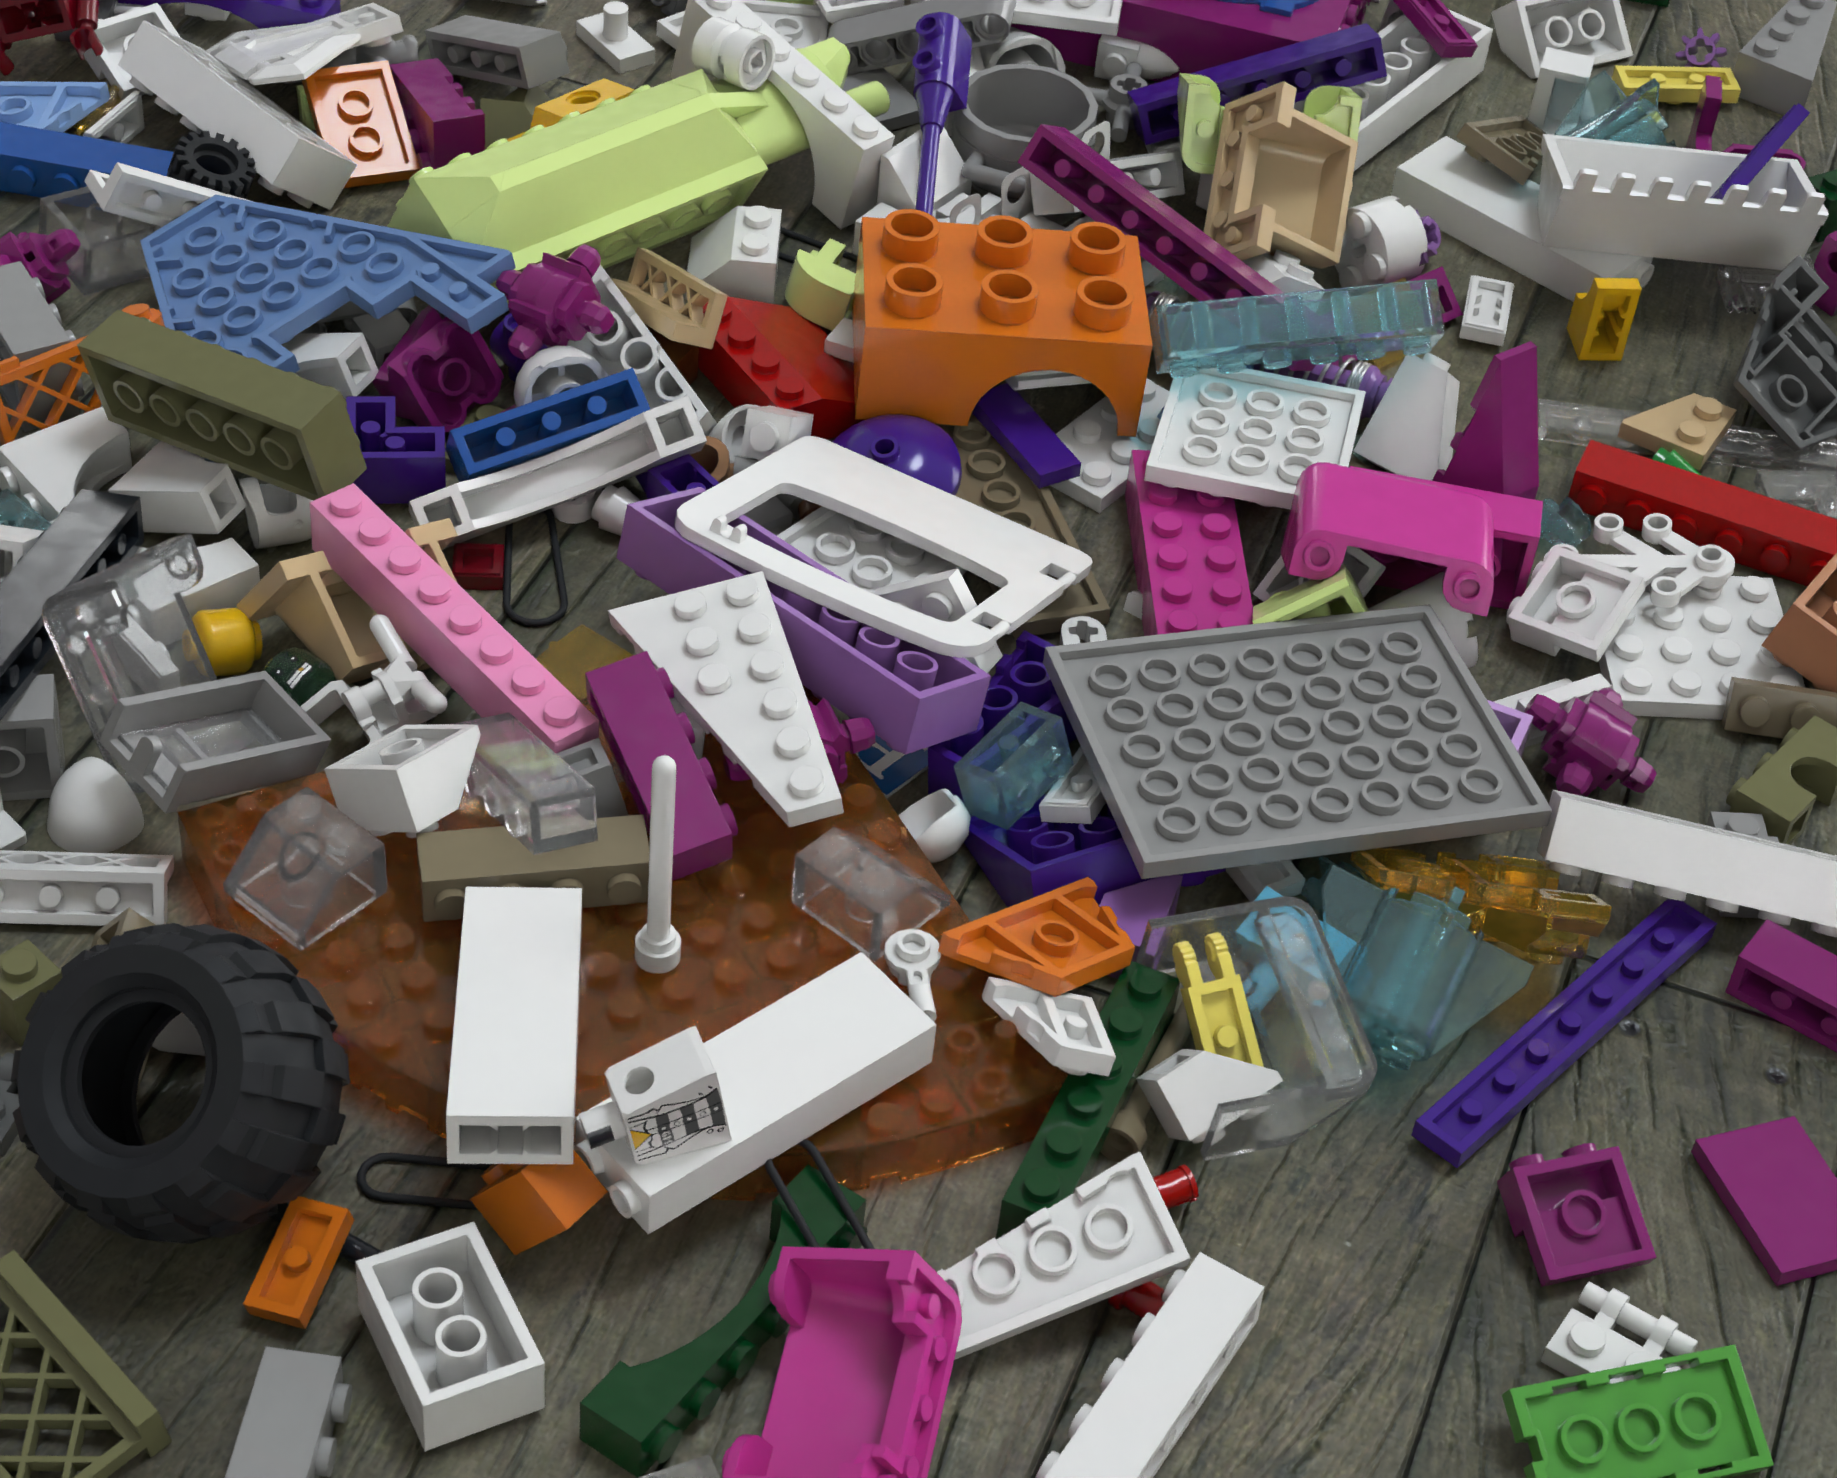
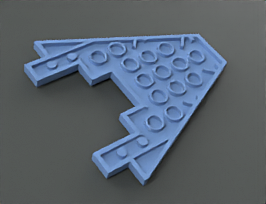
M221 195L212 196L140 240L165 327L175 331H182L188 336L210 344H218L231 352L248 358H255L269 366L293 373L300 370L296 357L281 344L289 342L297 334L319 320L330 316L333 311L349 301L378 320L396 310L398 306L412 297L417 296L467 332L473 334L509 310L505 294L490 284L495 282L503 271L516 268L512 253L505 249ZM204 458L205 461L215 463L214 461H211V460H208V459Z

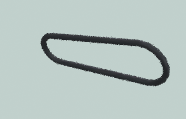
M551 509L542 512L548 518L561 604L560 609L547 618L529 619L516 614L512 610L510 599L513 523L505 526L503 607L505 613L513 621L524 626L539 627L550 625L560 620L568 607L556 522Z

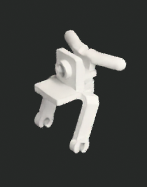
M382 614L373 616L369 627L390 664L384 670L378 668L372 671L373 681L360 688L358 686L351 688L343 680L331 681L300 706L319 725L343 704H346L361 726L369 744L405 724H421L444 712L447 708L446 697L427 679L422 671H416L417 663L409 654L389 618ZM327 778L310 789L305 797L309 806L312 809H316L320 816L329 815L337 809Z

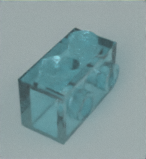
M1020 702L954 765L964 804L969 814L1008 830L1067 773L1074 763L1062 717Z

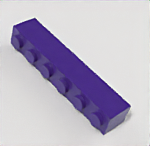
M1367 23L1190 73L1207 76L1212 79L1220 90V105L1224 107L1226 103L1283 81L1297 88L1294 102L1296 103L1305 100L1311 90L1319 86L1352 87L1387 77L1381 37ZM1179 77L1127 91L1134 128L1145 145L1180 136L1177 98Z

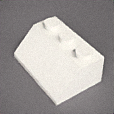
M1515 0L1491 12L1501 51L1531 79H1536L1539 76L1546 47L1595 57L1593 66L1633 56L1619 0Z

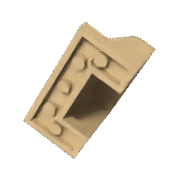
M1285 81L1226 103L1204 233L1241 261L1265 253L1274 256L1276 250H1280L1301 260L1300 264L1323 269L1339 264L1343 236L1346 230L1349 198L1353 187L1352 179L1358 142L1294 109L1297 88Z
M450 518L408 528L405 533L456 581L442 552L458 536ZM323 550L279 561L236 605L251 621L278 615L317 659H320V663L321 660L323 661L322 665L324 664L327 667L326 669L336 680H343L346 684L371 678L372 671L378 668L384 670L390 664L369 627L371 618L378 614L330 567ZM401 638L409 654L417 663V670L430 668Z

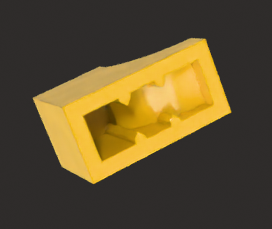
M1594 278L1588 293H1576L1567 331L1578 360H1622L1642 290L1638 278Z

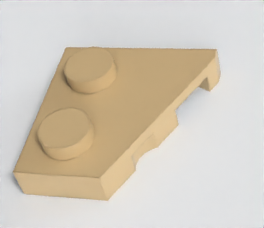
M1693 393L1624 419L1621 422L1617 437L1653 452H1657L1661 447L1669 452L1675 449L1690 465L1700 470L1732 425L1736 409L1723 405L1714 398L1703 397Z

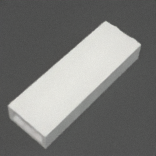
M1447 136L1410 158L1396 169L1391 196L1400 198L1396 201L1403 207L1410 205L1414 210H1418L1420 218L1429 215L1437 223L1441 231L1574 302L1576 293L1589 292L1594 278H1638L1640 286L1643 288L1653 275L1654 265L1651 264L1653 257L1542 246L1537 210L1540 185L1527 179L1522 186L1488 160L1485 163L1476 160L1464 150L1465 145Z
M465 888L446 1110L447 1164H573L582 940V888Z
M860 952L704 1043L717 1073L732 1138L731 1141L641 1165L634 1162L624 1137L590 1149L579 1116L575 1117L574 1150L601 1184L609 1191L611 1200L619 1213L625 1218L633 1217L644 1231L650 1234L764 1165L768 1159L777 1157L930 1064L933 1058L937 1024L868 957ZM611 1097L597 1104L591 1109L611 1102Z

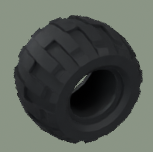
M176 923L153 925L125 931L122 935L113 936L110 944L95 945L90 950L85 949L61 968L62 979L52 990H48L47 993L40 992L25 1018L30 1023L22 1049L14 1051L11 1082H16V1085H18L19 1107L12 1113L20 1142H24L29 1151L39 1156L35 1169L58 1196L75 1209L87 1212V1217L102 1227L132 1238L158 1242L193 1244L211 1237L225 1238L269 1220V1217L278 1213V1203L282 1204L296 1200L321 1174L317 1163L327 1146L337 1145L346 1119V1115L339 1113L342 1086L350 1084L348 1055L345 1054L344 1048L334 1041L332 1034L337 1029L338 1024L322 995L308 980L296 976L299 970L285 956L258 940L207 924L182 926ZM183 1013L194 1025L203 1044L206 1061L204 1086L197 1105L182 1126L168 1137L146 1145L137 1115L136 1097L139 1075L145 1057L156 1037L172 1019Z

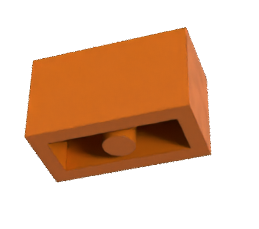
M574 1150L573 1164H492L481 1175L486 1185L472 1196L470 1200L512 1253L517 1255L568 1230L608 1191Z

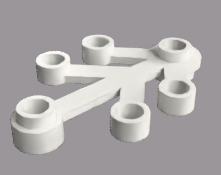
M1603 513L1595 518L1593 537L1598 542L1610 544L1627 555L1581 554L1644 577L1645 587L1652 583L1651 602L1661 608L1675 607L1678 605L1680 597L1696 586L1707 589L1723 586L1728 578L1732 576L1735 568L1734 557L1728 551L1717 545H1703L1700 547L1673 532L1672 520L1660 513L1649 514L1643 519L1642 538L1648 543L1660 544L1676 555H1664L1623 531V519L1613 513ZM1557 544L1559 547L1578 553V550L1569 544ZM1553 546V547L1550 549V551H1548V552L1545 554L1543 561H1545V560L1547 559V557L1549 556V554L1551 553V551L1554 549L1555 546ZM1664 573H1680L1675 578L1662 576Z

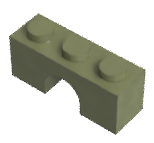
M1814 715L1800 730L1795 727L1790 729L1774 755L1770 752L1765 753L1756 765L1752 776L1748 780L1741 777L1733 785L1726 799V804L1731 806L1729 812L1762 814L1768 836L1778 837L1779 843L1791 845L1804 832L1815 800L1829 807L1837 799V727Z

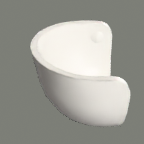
M92 756L85 757L74 763L60 776L50 797L47 817V832L51 840L58 847L68 852L108 853L128 844L141 833L144 827V818L138 799L126 780L107 762Z

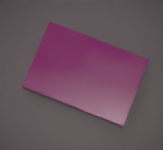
M1795 1116L1695 1140L1691 1151L1692 1155L1776 1286L1837 1271V1178Z

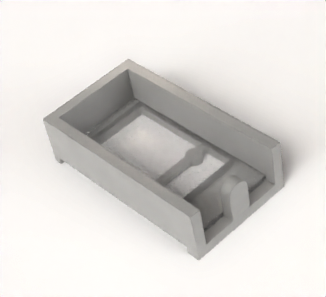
M266 671L118 699L99 742L162 811L167 814L175 812L181 804L186 805L194 801H204L298 779L299 777H302L305 781L311 780L332 739Z

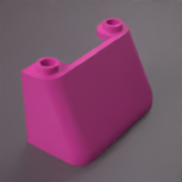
M1317 462L1309 465L1301 472L1297 481L1280 552L1289 575L1313 580L1329 578L1340 569L1347 546H1352L1442 567L1444 570L1442 591L1446 601L1453 608L1462 612L1487 617L1494 588V516L1489 505L1481 497L1472 493L1328 462Z
M782 1246L777 1268L769 1280L768 1291L771 1303L790 1326L762 1436L743 1434L737 1437L724 1454L722 1478H927L961 1332L962 1308L955 1290L915 1250Z

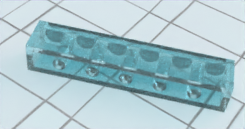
M1437 279L1157 305L1150 317L1157 374L1170 373L1172 378H1188L1197 375L1199 370L1217 368V372L1220 374H1231L1246 369V365L1264 364L1265 369H1280L1292 365L1294 360L1310 359L1311 364L1323 365L1339 360V356L1356 354L1358 360H1372L1383 357L1386 351L1403 350L1404 355L1415 356L1430 352L1432 347L1445 334Z

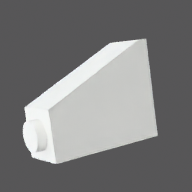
M1408 352L1353 452L1392 474L1432 481L1437 469H1444L1446 471L1453 455V448L1449 445L1455 435L1460 382L1448 373L1451 365L1429 352L1425 353L1423 359Z

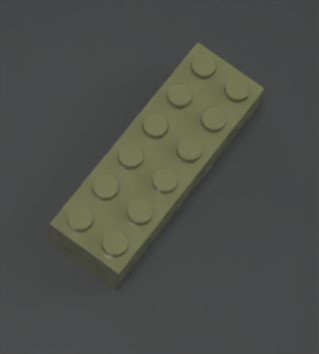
M118 309L77 345L106 416L111 422L216 463L228 464L231 469L313 501L351 485L367 469L360 449V440L354 432L346 409V400L340 391L331 386L315 383L293 372L280 370L264 364L255 358H248L226 350L218 344L204 342L188 336L182 331L169 329L153 323L147 318H139Z

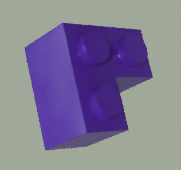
M346 396V409L354 432L360 440V449L367 469L353 483L375 504L409 503L413 499L446 487L445 426L397 427L395 396Z

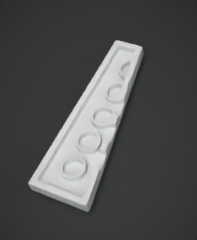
M1141 1152L1132 1154L1077 1187L1075 1193L1050 1208L1044 1207L1027 1217L1025 1223L997 1240L994 1237L977 1247L972 1255L947 1270L942 1268L937 1271L955 1290L962 1308L961 1332L954 1360L1167 1275L1178 1268L1181 1269L1188 1266L1190 1256Z

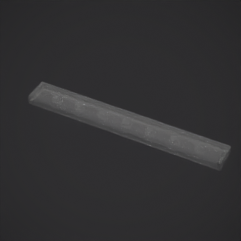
M1540 398L1538 400L1539 440L1587 446L1591 439L1628 452L1648 455L1656 454V452L1617 437L1621 422L1628 417L1642 412ZM1731 425L1706 460V463L1837 481V439H1828L1794 452L1776 431Z

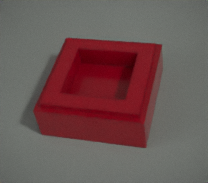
M454 543L452 573L457 583L464 590H503L504 544Z

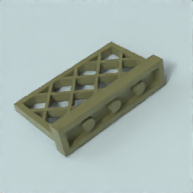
M14 1249L0 1259V1302L9 1312L5 1330L0 1332V1407L5 1388H36L30 1414H0V1429H27L21 1456L0 1455V1478H12L7 1471H17L16 1478H30L31 1471H63L62 1478H108L142 1450H145L152 1458L168 1446L172 1440L158 1410ZM19 1324L26 1332H18ZM14 1348H41L44 1353L39 1373H8ZM54 1365H56L62 1373H53ZM49 1388H76L80 1392L76 1413L44 1414ZM90 1405L98 1414H89ZM40 1429H72L67 1455L35 1456ZM85 1430H113L121 1439V1441L101 1456H80Z

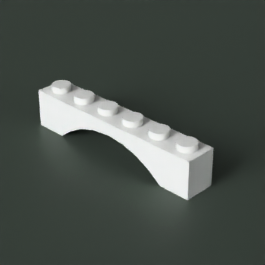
M689 395L642 412L603 432L547 455L492 474L459 482L409 501L408 510L415 526L450 518L458 536L444 548L446 549L454 546V543L467 541L621 482L686 454L691 455L699 452L704 447L707 439Z

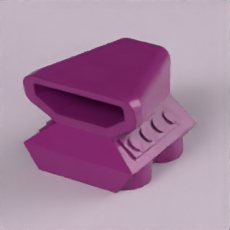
M428 305L419 313L381 365L372 383L380 396H395L397 417L410 419L418 427L445 426V432H450V430L458 428L464 423L467 413L476 404H488L498 396L505 376L479 330L470 334L449 318L445 317L442 319L438 312Z

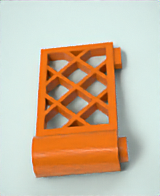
M133 304L121 310L139 318H147L151 322L165 327L161 312L158 309L150 308L148 304ZM87 336L22 362H19V358L16 356L0 361V386L15 380L28 384L16 410L3 405L0 395L1 445L14 441L23 421L37 426L41 430L57 424L67 403L85 410L84 413L101 406L96 389L88 405L71 398L82 373L89 374L77 346ZM77 356L75 361L70 360V358ZM63 362L72 366L60 392L42 385L50 366ZM33 373L31 379L25 377ZM38 390L56 397L44 423L27 416ZM7 414L12 415L10 422L8 421Z

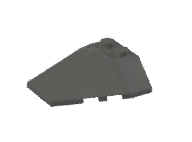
M1800 255L1793 259L1771 281L1733 382L1736 389L1794 452L1837 436V336L1810 308L1829 287Z

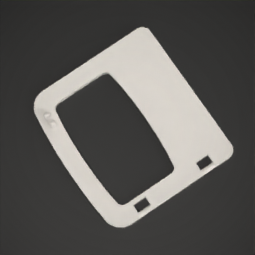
M805 436L797 439L683 503L677 509L674 521L675 529L688 541L751 573L763 571L766 580L904 641L937 654L958 658L976 657L988 651L1003 635L1012 633L1059 598L1070 585H1076L1087 577L1093 563L1092 558L1088 554L838 444L815 436ZM778 494H790L902 539L976 574L1001 589L958 620L953 622L941 621L875 595L784 554L748 536L745 524H740L734 528L728 525V523ZM1047 574H1050V575H1052V576H1054V577H1057V578H1059V579L1056 580V579H1054V578H1052V577L1047 576ZM982 622L988 626H991L992 628L988 629L979 624Z

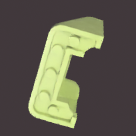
M1180 73L1177 98L1181 157L1186 166L1192 171L1213 175L1225 109L1224 106L1220 105V90L1216 83L1207 76ZM1319 86L1311 90L1307 95L1303 106V113L1358 141L1363 98L1349 87Z

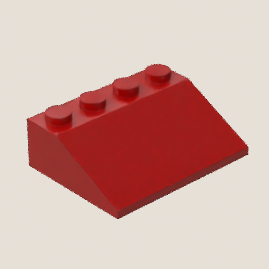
M727 297L713 348L699 347L698 368L734 408L745 404H752L760 407L775 406L814 414L811 436L826 440L837 437L847 428L863 421L855 419L854 363L824 352L825 339L828 335L818 324L805 319L789 306ZM708 302L703 306L704 315L706 312Z

